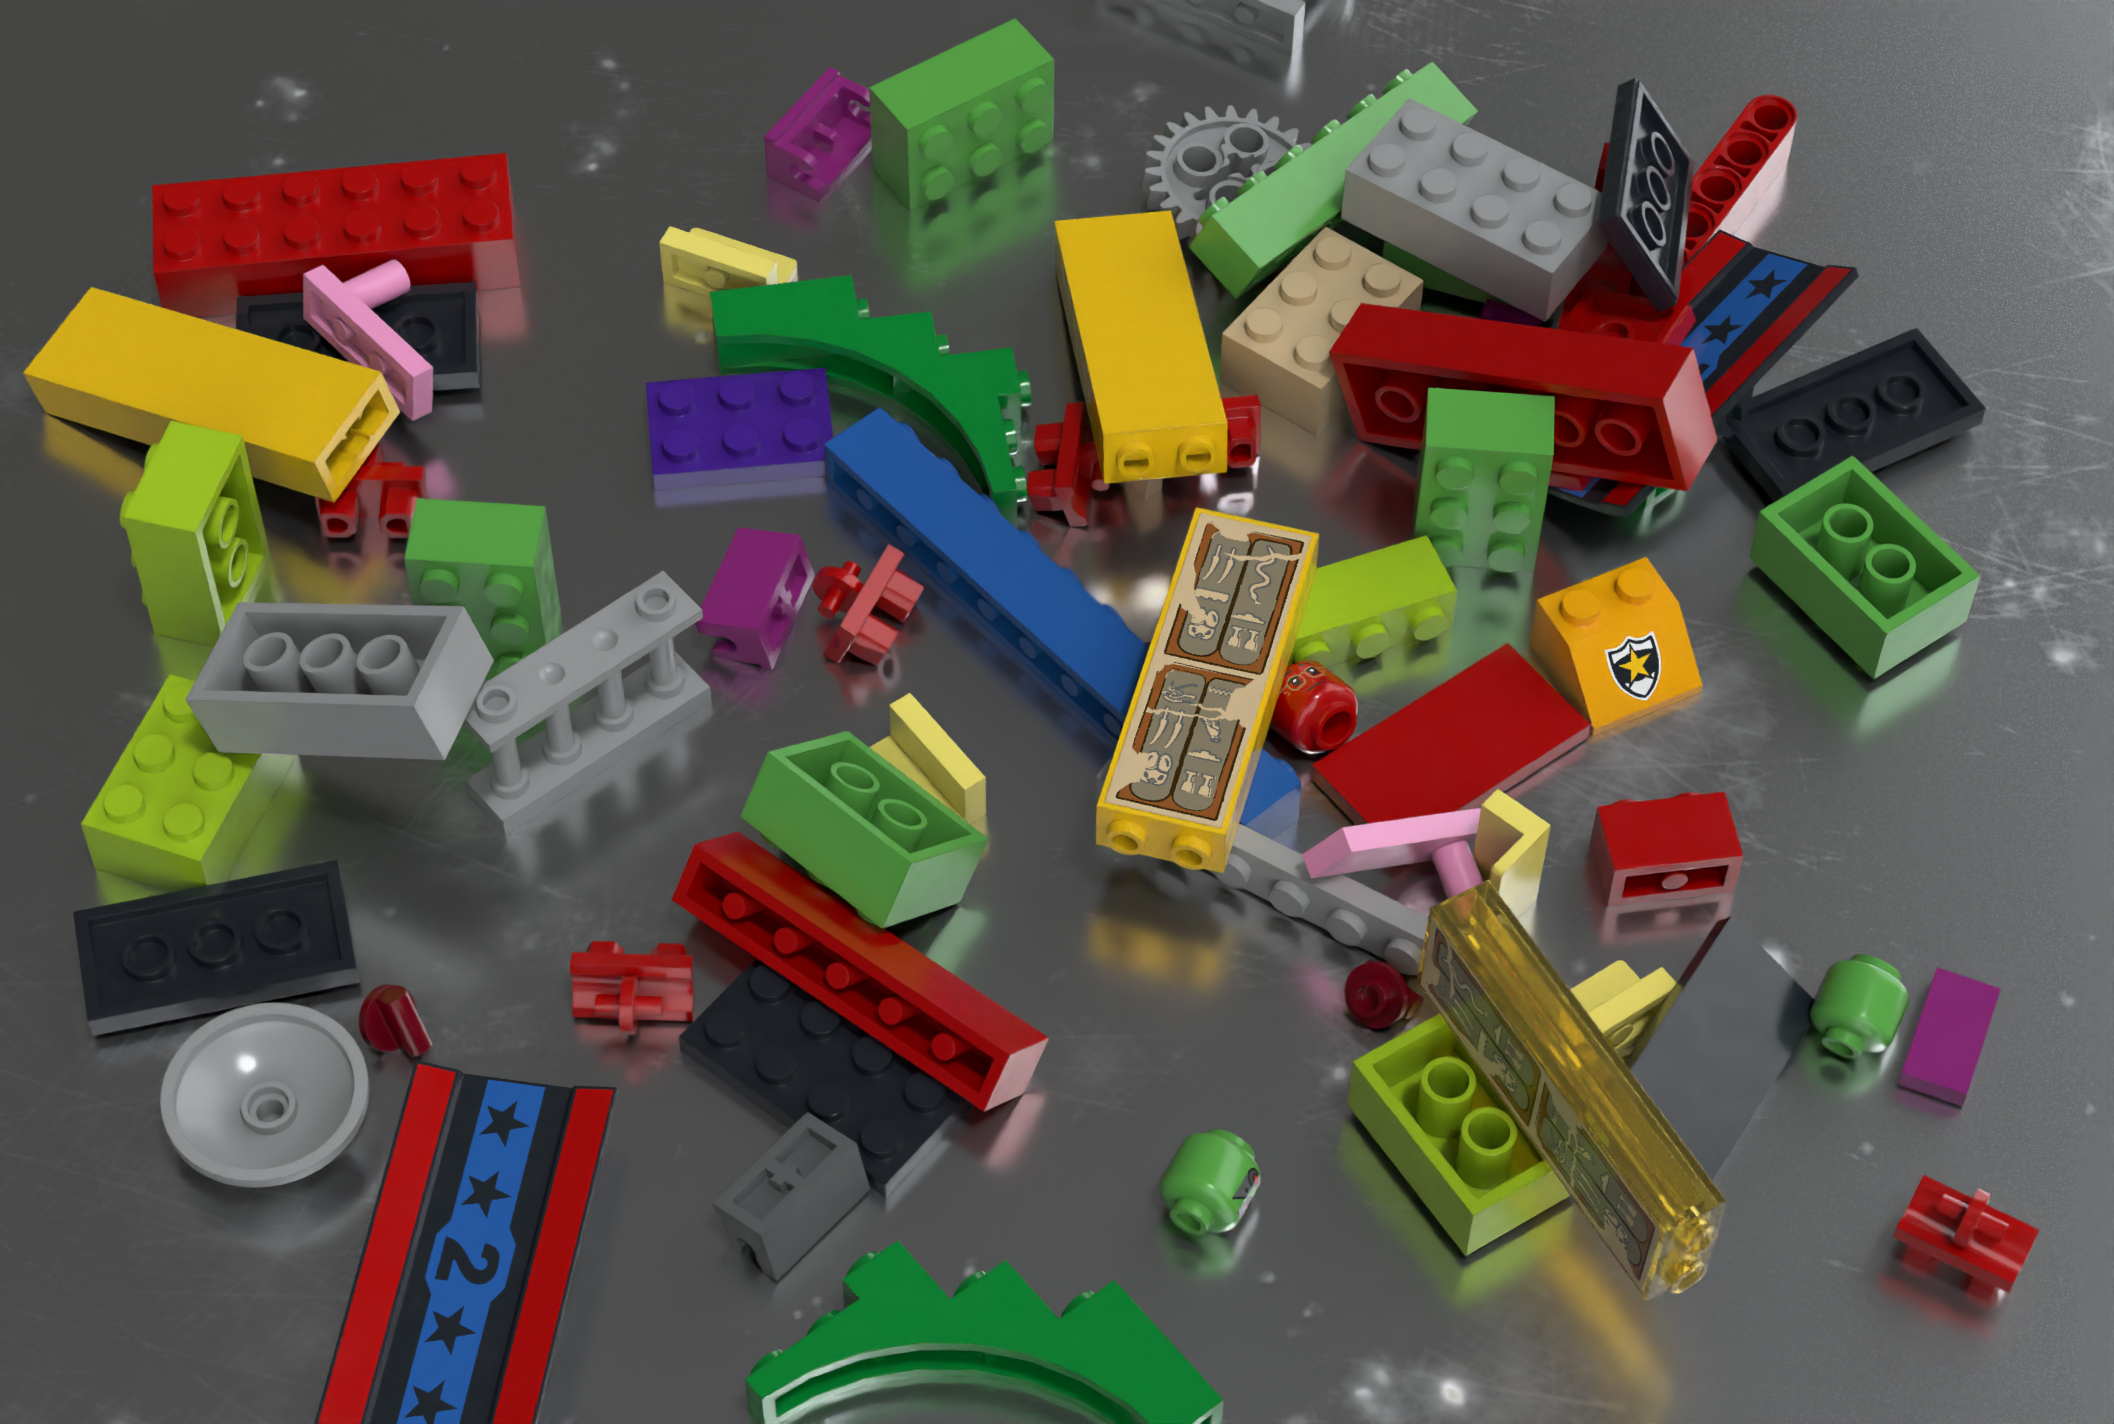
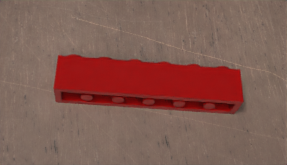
M736 831L694 844L671 899L673 902L982 1111H987L1024 1094L1049 1037L885 928L882 929L878 925L863 920L853 907L740 832Z

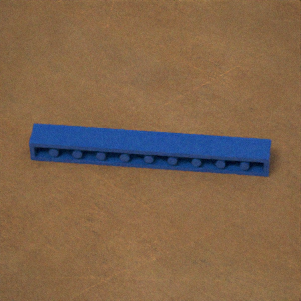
M881 407L824 444L826 483L1116 747L1151 642L1144 643L1126 627L1122 617L1112 606L1108 604L1102 605L1083 588L1081 581L1072 570L1067 567L1060 568L1042 552L1040 545L1029 532L1025 530L1019 531L1001 515L997 505L990 497L983 493L977 494L960 478L955 467L947 459L942 457L938 459L921 444L917 434L908 424L904 422L898 423ZM1263 748L1239 824L1273 839L1298 820L1302 783L1299 781L1294 769L1286 761L1280 758L1274 759Z

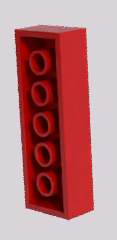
M507 153L152 185L153 274L162 308L189 316L206 317L236 314L237 297L303 293V274L321 265H324L342 283L390 260H397L406 270L410 286L476 282L477 291L520 287L514 201Z
M1361 303L1329 351L1359 441L1420 450L1428 387L1555 396L1552 471L1688 491L1717 442L1694 348Z

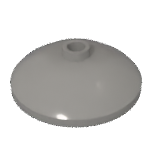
M290 1003L248 1005L210 1020L196 1030L180 1046L169 1063L163 1078L160 1093L161 1115L166 1133L176 1152L186 1163L204 1176L218 1182L239 1187L259 1188L283 1185L320 1170L333 1161L350 1144L357 1134L367 1111L370 1090L369 1077L364 1057L353 1037L345 1028L327 1015L308 1007ZM274 1113L282 1115V1117L275 1121L262 1122L267 1115Z

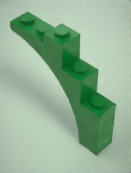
M852 275L710 292L712 327L720 376L826 368L828 383L858 390L889 404L931 431L961 462L979 493L990 497L997 505L1001 515L1017 528V503L1027 502V486L1023 466H1012L1010 456L1017 455L1016 432H1022V407L1031 406L1032 397L1028 371H1017L1012 347L950 355L947 334L936 335L932 311L870 318L867 298L856 299Z
M899 1240L880 1253L872 1251L863 1255L850 1267L846 1277L842 1279L844 1310L841 1312L839 1310H832L822 1315L813 1323L804 1338L785 1351L778 1349L766 1354L755 1364L750 1375L745 1378L748 1411L759 1424H779L814 1403L864 1385L917 1376L979 1377L1030 1387L1081 1407L1106 1424H1222L1224 1399L1115 1280L1096 1293L1091 1290L1081 1293L1066 1306L1061 1318H1058L1010 1263L1005 1260L988 1273L978 1271L970 1275L958 1286L953 1297L950 1299Z

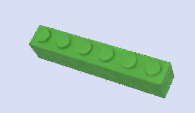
M1433 61L1413 75L1408 69H1405L1388 83L1382 91L1383 96L1378 100L1373 94H1369L1346 116L1348 121L1342 125L1336 119L1330 121L1310 141L1312 146L1304 150L1300 145H1296L1273 167L1275 172L1269 176L1262 170L1257 172L1240 187L1236 193L1238 197L1235 200L1229 202L1225 197H1222L1200 216L1198 222L1203 228L1189 248L1235 299L1296 257L1324 227L1333 230L1345 221L1341 219L1346 168L1409 98L1465 126L1471 122L1479 111Z

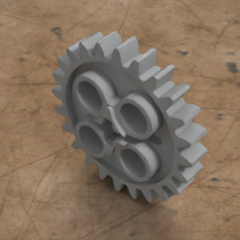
M1228 105L1225 117H1218L1208 106L1204 109L1201 121L1189 112H1185L1181 126L1170 121L1167 122L1164 135H1155L1151 150L1146 152L1142 170L1144 175L1141 184V191L1148 193L1145 203L1146 209L1158 211L1171 210L1178 239L1182 240L1189 236L1194 240L1203 228L1198 222L1200 216L1222 197H1225L1229 202L1235 200L1238 197L1236 193L1240 187L1257 172L1262 170L1267 176L1275 172L1273 169L1275 164L1290 149L1297 145L1296 140L1299 130L1293 128L1283 133L1277 130L1279 118L1276 116L1265 124L1258 122L1256 109H1251L1246 118H1238L1234 107ZM1311 143L1298 144L1304 150L1312 146Z

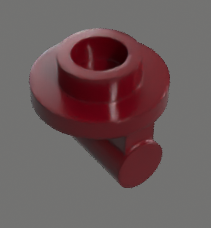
M1372 959L1351 971L1344 988L1345 1001L1350 1013L1358 1022L1370 1028L1387 1027L1402 1017L1410 1019L1418 1012L1424 1001L1422 996L1405 984L1404 979L1394 967L1385 962L1373 961Z
M383 984L373 989L367 995L359 1013V1029L363 1040L368 1046L384 1052L402 1049L406 1050L407 1054L412 1057L422 1055L432 1047V1040L417 1012L415 999L405 987Z

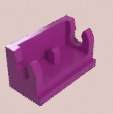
M829 67L764 136L767 177L819 202L871 146L870 112L862 110L855 102L857 101L863 106L870 107L869 89L841 76L838 70Z
M737 528L700 607L703 611V618L695 623L698 633L713 637L722 636L734 642L716 641L712 649L714 655L732 661L760 664L762 669L773 670L815 576L801 535Z

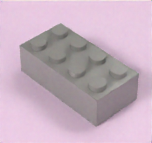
M1410 98L1345 170L1341 219L1545 322L1604 252L1608 239L1598 226L1602 192Z
M238 602L185 700L218 752L445 760L494 660L464 606Z

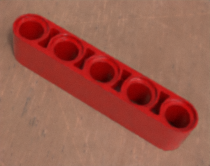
M1762 95L1750 101L1693 176L1682 267L1719 229L1734 235L1786 165L1798 118L1797 109L1787 99L1776 95ZM1633 277L1630 295L1648 298Z

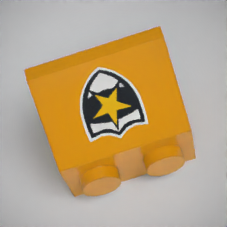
M1647 557L1537 599L1529 646L1569 704L1591 724L1589 733L1592 737L1701 693L1703 684L1679 602Z

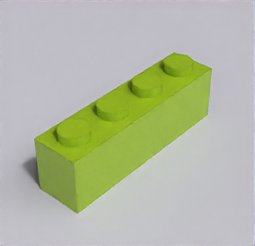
M1425 535L1317 568L1288 666L1308 660L1317 661L1327 668L1358 657L1370 658L1380 654L1387 648L1417 639L1429 640L1438 636L1443 631L1452 629L1457 589L1428 536Z

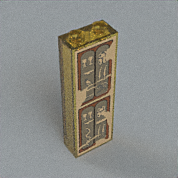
M1489 880L1430 907L1417 978L1418 985L1643 1298L1648 1301L1667 1290H1670L1672 1294H1678L1694 1286L1707 1272L1706 1266L1713 1244L1718 1237L1717 1231L1727 1203L1725 1197Z

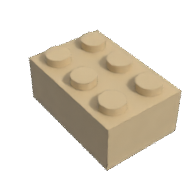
M1324 227L1222 333L1219 381L1245 396L1258 395L1261 405L1318 436L1347 405L1329 351L1359 305L1366 303L1420 311L1424 280L1335 231Z

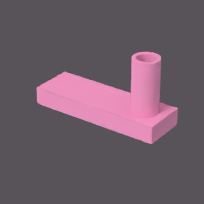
M390 260L343 283L324 265L304 273L303 319L350 363L380 371L398 408L409 419L414 421L432 412L433 367L372 311V309L409 292L410 280L404 267L397 260Z
M1481 808L1342 827L1302 854L1311 879L1432 860L1458 927H1469L1482 922L1487 890L1469 847L1476 841Z

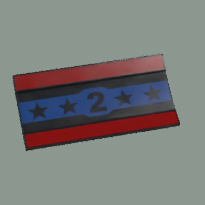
M1720 229L1682 267L1677 303L1692 306L1696 322L1680 346L1694 348L1717 436L1726 438L1733 436V429L1729 428L1726 424V416L1732 409L1735 420L1741 422L1748 420L1754 386L1859 277L1856 267L1836 265L1823 267L1756 248L1750 242ZM1593 477L1583 492L1548 485L1547 493L1607 515L1629 517L1657 487Z
M415 1060L314 1424H538L615 1111L618 1087L573 1086L569 1088L465 1074L457 1069Z

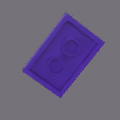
M826 368L646 382L654 491L826 476L824 444L833 438Z

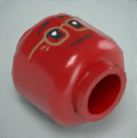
M1303 660L1287 667L1269 727L1305 754H1321L1334 750L1347 742L1357 725L1358 699L1353 688L1317 661Z

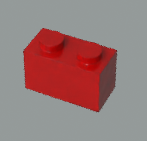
M1725 791L1706 794L1685 792L1672 798L1646 801L1623 799L1610 805L1597 806L1590 845L1607 907L1735 892L1744 855Z

